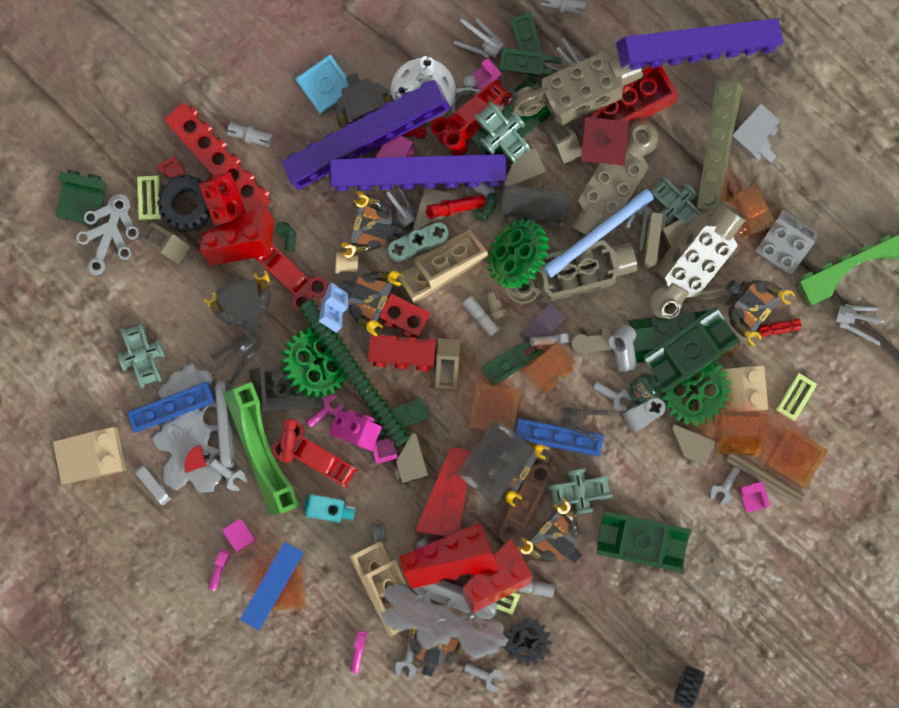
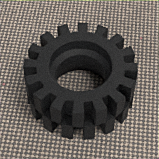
M687 665L677 684L673 703L685 708H692L700 693L705 672Z

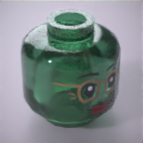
M642 373L630 382L628 394L637 405L643 404L652 398L660 396L661 391L659 387L661 382L655 375L651 376L648 373Z

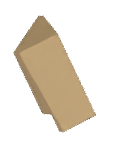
M469 229L414 258L415 266L402 272L403 276L399 275L397 279L401 283L410 303L415 304L485 260L488 252Z
M382 541L350 553L349 557L389 637L401 632V630L386 626L381 616V612L394 607L384 596L387 585L394 586L401 583L406 585L396 559L389 560Z

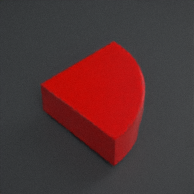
M176 156L156 165L158 170L168 177L177 178L176 175L180 174L185 176V172Z
M201 445L194 447L187 454L184 463L185 473L208 466Z

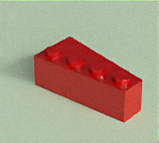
M662 66L656 68L648 67L642 71V78L623 87V99L598 109L590 118L629 121L630 124L634 121L644 120L677 103L678 93Z
M450 448L415 531L441 536H449L460 531L472 450Z
M481 523L398 557L403 573L412 589L440 583V580L445 578L451 580L459 579V575L471 573L473 576L481 574V571L491 569V571L499 570Z

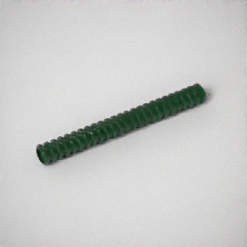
M310 299L299 307L298 311L303 313L302 317L307 319L306 323H310V328L315 330L314 334H318V340L323 341L322 345H325L327 347L326 351H330V356L335 358L334 362L339 364L338 368H342V373L347 375V380L350 379V385H354V390L359 392L358 396H362V402L367 403L366 407L371 409L370 413H374V418L379 420L377 423L383 426L382 430H386V435L391 437L389 440L394 441V447H398L410 439L411 435L407 434L406 428H402L403 424L397 421L399 418L394 417V411L391 412L389 410L391 407L387 406L386 400H382L383 396L377 393L379 390H375L374 383H370L371 379L366 377L367 373L362 372V366L359 367L357 365L359 362L354 360V355H350L351 351L346 349V344L343 345L342 338H338L339 334L319 322L320 311L318 310L319 306L314 304L315 300Z

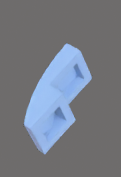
M331 283L322 302L319 322L337 332L342 327V313L348 308L349 293Z

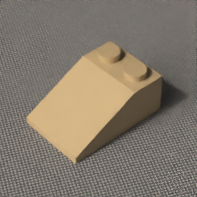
M764 366L730 368L721 371V373L727 372L729 374L725 380L732 381L727 388L733 390L732 393L726 396L731 401H725L724 403L728 409H720L722 414L768 410ZM701 372L695 375L696 381L700 379ZM715 385L708 388L707 393L709 396H713L716 393ZM698 401V410H699L701 404H700V402Z
M111 427L53 442L61 485L127 471L118 428Z

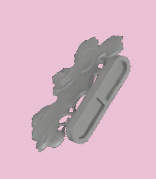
M193 363L184 366L183 371H175L169 377L168 382L164 383L158 390V394L163 399L204 382H209L211 385L213 380L212 374L207 370H198ZM227 380L216 382L215 403L205 406L201 411L197 409L166 421L162 425L161 432H157L151 438L154 445L160 451H166L171 454L168 462L163 466V482L167 486H171L175 491L185 486L187 481L190 480L198 492H213L214 486L222 478L221 474L209 465L210 460L216 455L220 454V462L225 467L233 468L235 465L232 415L223 392L230 390ZM208 407L216 408L217 425H207L204 423L203 414ZM212 431H218V449L208 446V440ZM201 445L204 455L210 454L209 458L206 459L208 466L185 473L184 463L187 454L194 447Z
M440 580V583L414 588L413 590L419 595L414 594L404 583L394 586L387 585L384 596L394 607L381 612L384 623L390 628L401 631L415 628L418 631V641L426 649L435 647L437 643L441 645L449 643L450 637H456L463 650L476 659L484 657L486 654L497 652L499 646H504L509 641L503 635L504 627L501 622L497 620L483 621L480 619L494 617L497 611L496 602L472 614L462 596V587ZM418 599H423L421 603L417 602ZM431 600L437 601V602L442 603V604H445V605H441V604H435V605H434V604L431 603ZM453 607L469 614L458 616L453 614L450 608ZM472 618H474L475 622L478 621L480 626L479 629H476L472 625ZM482 623L486 624L487 627L484 628V627L482 626Z

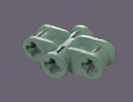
M490 101L487 108L480 114L474 115L476 121L489 134L487 137L481 138L480 142L490 154H494V150L499 146L505 156L515 164L518 157L525 151L529 152L531 150L525 140L516 132L520 127L523 128L525 124L514 111L506 119Z
M662 176L660 182L653 189H649L653 195V200L663 208L660 212L656 213L663 214L662 220L666 221V227L671 225L673 220L678 221L680 219H683L687 227L697 214L704 215L691 203L694 199L697 200L699 195L688 184H684L683 189L679 191L666 177Z
M438 222L421 230H414L410 235L390 243L388 248L389 256L392 260L401 262L416 254H423L427 249H432L447 241L448 228L443 223ZM435 229L444 231L442 238L439 239L438 236H433ZM416 239L422 241L421 246H418V244L415 243ZM396 246L400 249L404 248L401 256H398L397 253H392L395 251Z
M142 321L131 328H121V334L128 350L125 353H117L123 371L133 366L141 388L145 387V384L157 380L159 382L162 381V376L155 360L156 357L161 356L163 358L166 356L160 339L158 338L155 342L149 343Z
M586 468L567 471L570 483L547 486V489L550 490L552 502L550 508L554 507V504L558 507L562 506L563 500L561 498H564L569 505L574 503V515L593 512L589 501L613 497L608 484L610 477L604 476L586 480L584 474Z

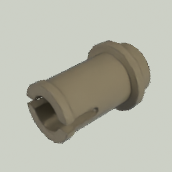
M497 291L485 295L490 310L489 317H492L493 321L504 318V313L506 312L502 308Z

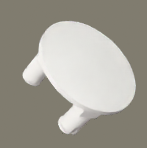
M427 56L411 60L401 66L394 75L391 84L392 100L395 101L401 98L404 93L414 91L423 83L435 79L441 86L451 108L455 99L456 89L453 76L443 64L433 60L432 57L427 58ZM446 111V112H444V113L438 115L437 117H442V116L445 115L448 111Z

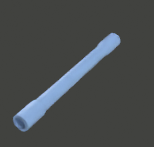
M643 190L600 226L562 255L557 256L543 267L544 272L552 278L578 255L633 213L654 199L653 195L649 190Z

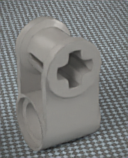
M651 398L624 412L622 416L631 431L635 433L663 415L665 404L659 398ZM650 403L660 404L658 413L655 411L650 412L649 409L652 407Z

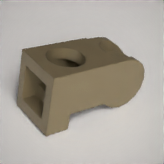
M610 327L602 328L600 330L601 335L587 337L580 334L575 336L571 342L572 351L580 355L612 351L613 349L609 345V338L611 337Z

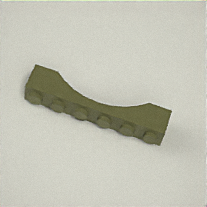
M716 80L697 208L702 213L712 214L721 201L726 202L727 171L730 144L743 93V87L738 81Z

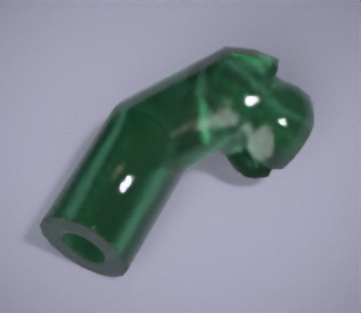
M489 193L487 195L484 210L481 208L476 209L474 217L476 220H481V222L488 220L496 208L498 200L496 193Z
M287 222L276 223L275 231L285 239L284 251L295 252L296 231Z

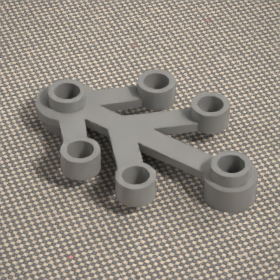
M114 195L110 198L108 206L94 212L88 211L84 215L85 222L92 225L97 222V219L111 214L108 223L88 232H79L76 237L79 244L86 245L90 240L103 235L95 258L88 262V270L93 275H101L105 271L103 260L112 238L117 246L119 258L128 260L131 257V250L126 247L116 226L120 217L126 228L127 238L135 240L139 236L138 229L133 226L128 215L130 202L124 195ZM121 201L123 208L117 209L115 203ZM93 214L95 216V220L89 222L87 220V215ZM130 229H134L137 234L135 237H130L128 235V231ZM85 234L87 241L81 242L79 236ZM124 249L129 252V255L125 258L120 255ZM93 263H100V269L94 270L92 268Z

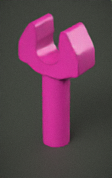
M329 395L323 399L325 402L324 407L306 420L310 428L328 414L336 416L338 410H343V404L339 405L336 409H332L330 403L337 398V395Z
M221 549V552H219L208 586L209 589L217 590L230 551Z
M358 631L350 669L352 673H359L367 632Z

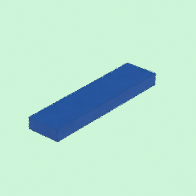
M204 382L127 412L133 432L138 433L213 404L216 401L209 382Z
M517 418L513 440L600 456L604 435Z
M287 542L283 543L240 618L241 621L260 631L303 556V551Z

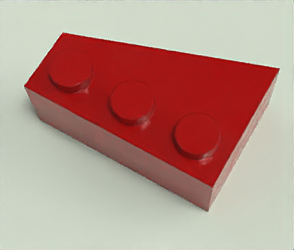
M265 205L253 209L231 222L223 223L202 233L200 252L211 266L271 255L274 218Z
M370 335L368 362L373 363V367L385 368L386 364H393L395 369L407 370V366H415L417 371L429 372V368H434L436 339L429 338V340H423L415 337L401 338L397 336Z
M512 539L494 555L499 570H482L481 574L474 575L464 586L462 596L472 614L531 583L533 575Z

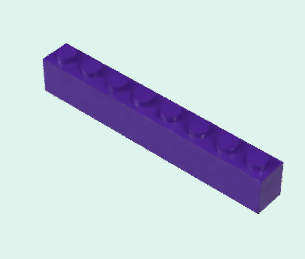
M777 18L625 36L616 42L621 69L630 68L633 71L641 69L646 65H649L650 68L660 67L663 63H669V66L678 65L685 60H688V63H695L701 61V58H707V61H712L725 55L726 58H734L741 53H745V56L755 55L758 51L768 54L775 52L776 48L784 44L779 19Z
M436 80L427 81L418 89L404 93L401 98L393 102L385 103L382 108L375 112H369L362 119L346 124L343 129L329 133L321 141L309 144L306 149L290 154L287 159L281 162L290 183L299 190L328 175V161L330 159H358L451 108L441 86Z
M505 154L330 159L328 161L329 188H335L336 192L348 191V187H357V191H369L370 187L379 186V190H392V186H401L402 190L414 189V185H422L423 189H434L438 184H444V188H457V184H466L467 188L479 187V183H487V187H498L500 183L506 181Z

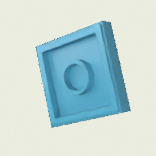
M331 54L295 78L320 115L356 91L355 88H351L350 82H348L349 79Z

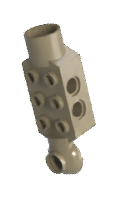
M639 120L629 124L625 166L599 164L576 204L580 211L570 226V229L580 237L584 238L627 205L649 167L643 156L651 153L659 141L658 132L651 123ZM642 132L646 135L647 140L640 142L636 139L635 134Z
M721 201L711 215L697 214L657 265L658 271L667 285L657 289L649 300V309L654 316L662 319L676 317L686 297H698L738 246L733 236L747 220L740 211L729 203Z
M604 240L597 241L569 262L565 268L552 278L544 272L543 267L545 265H540L541 273H534L535 280L529 278L527 291L522 292L517 286L514 289L507 287L505 290L513 301L529 303L539 294L551 302L612 286L616 281V277L637 272L635 253L630 242L610 247ZM568 249L549 253L548 257L543 258V261L546 263L545 265Z

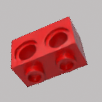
M231 172L216 174L198 184L214 225L231 222L246 212Z
M390 294L379 318L383 320L382 325L390 329L397 327L403 330L401 334L406 337L416 336L419 338L430 317V312ZM393 307L401 311L400 316L396 319L388 316V311ZM411 317H417L420 320V325L417 328H410L407 323Z

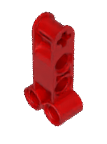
M498 80L491 81L448 119L445 117L435 118L431 122L430 129L438 142L445 144L452 156H463L468 150L466 141L482 128L474 118V115L480 114L487 108L490 101L501 112L510 104L513 95L509 91H505Z
M273 244L271 255L255 258L295 296L293 298V307L298 313L303 314L298 311V301L300 299L324 298L328 288L326 281L321 277H314L310 280ZM318 282L324 284L323 291L321 293L313 292L314 284Z
M296 422V425L300 428V433L295 437L294 450H291L293 457L348 489L347 484L355 471L358 472V469L303 437V425ZM281 440L276 441L272 447V453L278 459L280 455L277 453V447L281 444ZM347 468H349L343 480L341 481V478L344 475L345 471L347 470Z

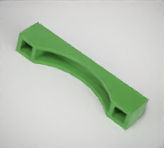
M891 234L879 239L880 244L874 247L871 244L860 248L861 253L855 256L852 253L839 258L841 262L833 265L831 262L820 267L821 272L815 275L813 272H809L801 276L802 281L797 283V286L807 306L810 307L832 296L835 287L842 277L856 265L880 258L899 260V235L893 238Z
M252 382L223 392L270 516L282 514L298 507L299 503L292 485L280 470L268 445L261 420L260 402Z

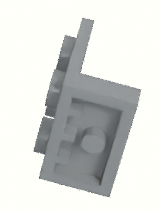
M782 209L775 223L757 247L756 252L788 274H793L816 242L819 233Z

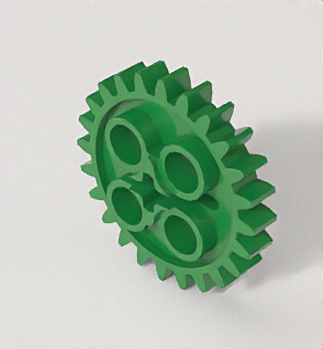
M521 219L520 223L514 220L513 226L507 223V230L500 229L501 235H495L496 242L490 243L493 249L488 251L491 257L486 260L490 264L487 270L491 272L489 276L494 279V282L505 288L514 289L515 286L521 288L522 282L528 285L529 278L535 280L534 273H541L539 266L545 265L546 263L543 261V258L549 256V254L545 253V250L550 248L546 244L549 240L548 237L544 236L546 232L538 224L530 220L525 221L524 219Z
M306 328L304 333L300 330L296 333L297 336L293 335L289 338L291 342L284 344L288 350L281 352L286 357L280 360V363L286 364V367L281 369V372L288 373L284 379L292 380L289 387L291 388L296 385V393L304 390V397L312 393L313 399L317 398L319 394L321 398L327 396V393L329 395L334 394V389L339 390L342 388L340 383L343 384L347 381L343 377L346 374L342 373V368H338L339 364L334 362L335 358L330 356V351H326L327 347L322 345L323 341L318 340L319 336L314 334L315 330L311 331L310 328ZM316 344L322 347V353L317 351ZM298 353L304 356V363L298 359ZM313 361H317L318 364L314 365ZM327 363L331 364L333 372L328 371ZM308 373H312L314 375L315 382H312L309 379Z
M717 361L701 371L699 380L694 381L693 377L669 392L665 388L661 389L662 392L667 393L661 399L669 402L665 409H672L670 415L673 417L678 414L677 421L681 422L685 418L684 422L686 425H690L692 421L693 425L698 427L699 421H701L706 426L707 419L715 422V414L722 417L721 408L728 409L724 403L725 401H731L726 396L733 392V390L727 388L732 381L725 380L729 374L727 372L721 373L723 366H716ZM684 385L686 388L684 395L678 396V388ZM715 385L716 393L713 396H709L707 393L708 388ZM694 387L699 388L698 391L700 393L698 395L694 394ZM695 401H699L701 404L700 409L693 412L692 404Z

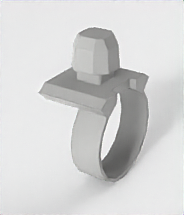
M466 76L463 84L464 88L455 89L457 98L453 103V114L455 113V102L464 95L475 96L481 91L475 89L476 78L474 76Z

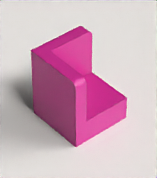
M487 58L471 76L476 78V89L482 90L491 81H499L502 78V73Z
M390 438L375 442L373 453L376 464L398 459L394 441H390Z
M762 481L738 488L747 513L770 507Z
M238 519L222 530L236 552L257 540L242 519Z

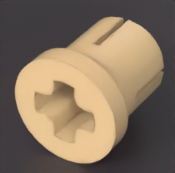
M336 252L335 273L339 274L340 271L357 273L358 255L346 258L340 254L341 252Z

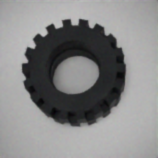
M181 174L176 175L177 178L175 179L171 177L168 179L169 183L162 185V192L159 191L158 193L159 200L157 205L159 206L160 214L170 226L179 231L186 230L187 232H192V229H201L200 226H205L208 223L207 220L211 219L198 185L203 181L196 176L192 177L190 174H185V176ZM186 191L194 192L199 199L195 211L188 215L177 213L174 208L177 196Z

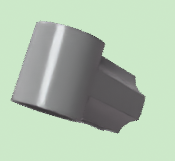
M629 325L620 326L609 338V345L615 352L616 365L619 371L624 372L634 370L637 366L633 345L636 332Z

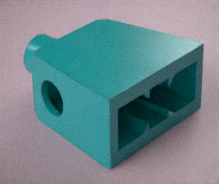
M306 493L302 515L339 523L341 518L353 520L355 507L344 505L343 500ZM330 505L335 508L333 513H328Z

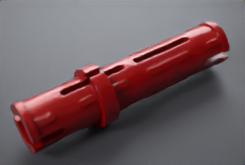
M477 194L456 200L445 199L441 203L427 205L425 213L429 219L440 216L450 217L454 213L483 208L485 198L482 194Z

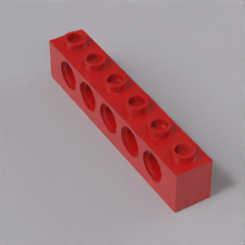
M183 102L164 119L167 125L212 176L232 171L239 172V177L234 182L245 208V213L262 205L267 207L271 203L268 199L270 196L268 191L263 186L259 188L254 183L256 178L248 169L244 172L239 166L242 163L234 153L231 156L225 150L228 146L220 137L214 138L211 134L214 130L206 121L203 123L197 118L199 113L192 105L187 107ZM189 123L196 124V129L193 132L185 131ZM203 139L210 140L208 148H200V142ZM217 155L225 157L224 162L220 165L214 164V158ZM244 188H253V194L250 197L242 196Z

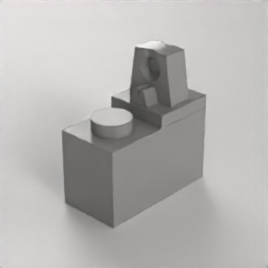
M760 104L732 135L731 141L751 159L754 157L758 161L761 158L769 165L776 158V155L769 149L771 145L768 143L769 139L767 136L771 139L779 130L777 124L780 120Z

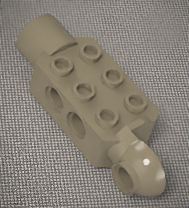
M601 52L543 78L542 87L533 90L532 87L520 89L515 94L516 100L513 111L518 116H531L541 110L542 107L547 106L555 121L565 125L623 99V86L642 78L643 73L641 69L633 71L630 68L621 69L618 55L610 57L606 53Z

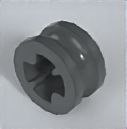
M381 522L380 525L372 524L375 543H378L379 540L385 542L384 523Z

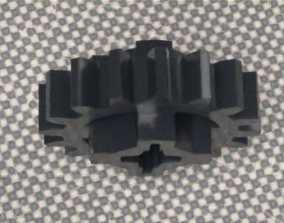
M530 618L526 619V623L518 619L519 625L511 624L512 632H505L509 636V641L506 642V644H509V647L505 651H511L510 659L512 660L517 657V664L519 665L522 660L525 661L526 666H529L530 661L537 665L538 658L545 660L544 652L550 653L546 645L552 644V641L547 640L546 637L551 634L550 632H543L546 626L543 624L539 627L537 619L533 623H530ZM526 627L534 628L539 633H529ZM519 630L521 635L518 641L513 643L514 635ZM526 636L529 639H535L531 642V647L529 648L526 645H520L525 641L524 637ZM542 641V647L536 654L535 648L537 643ZM524 650L528 652L529 657L522 656L516 651Z

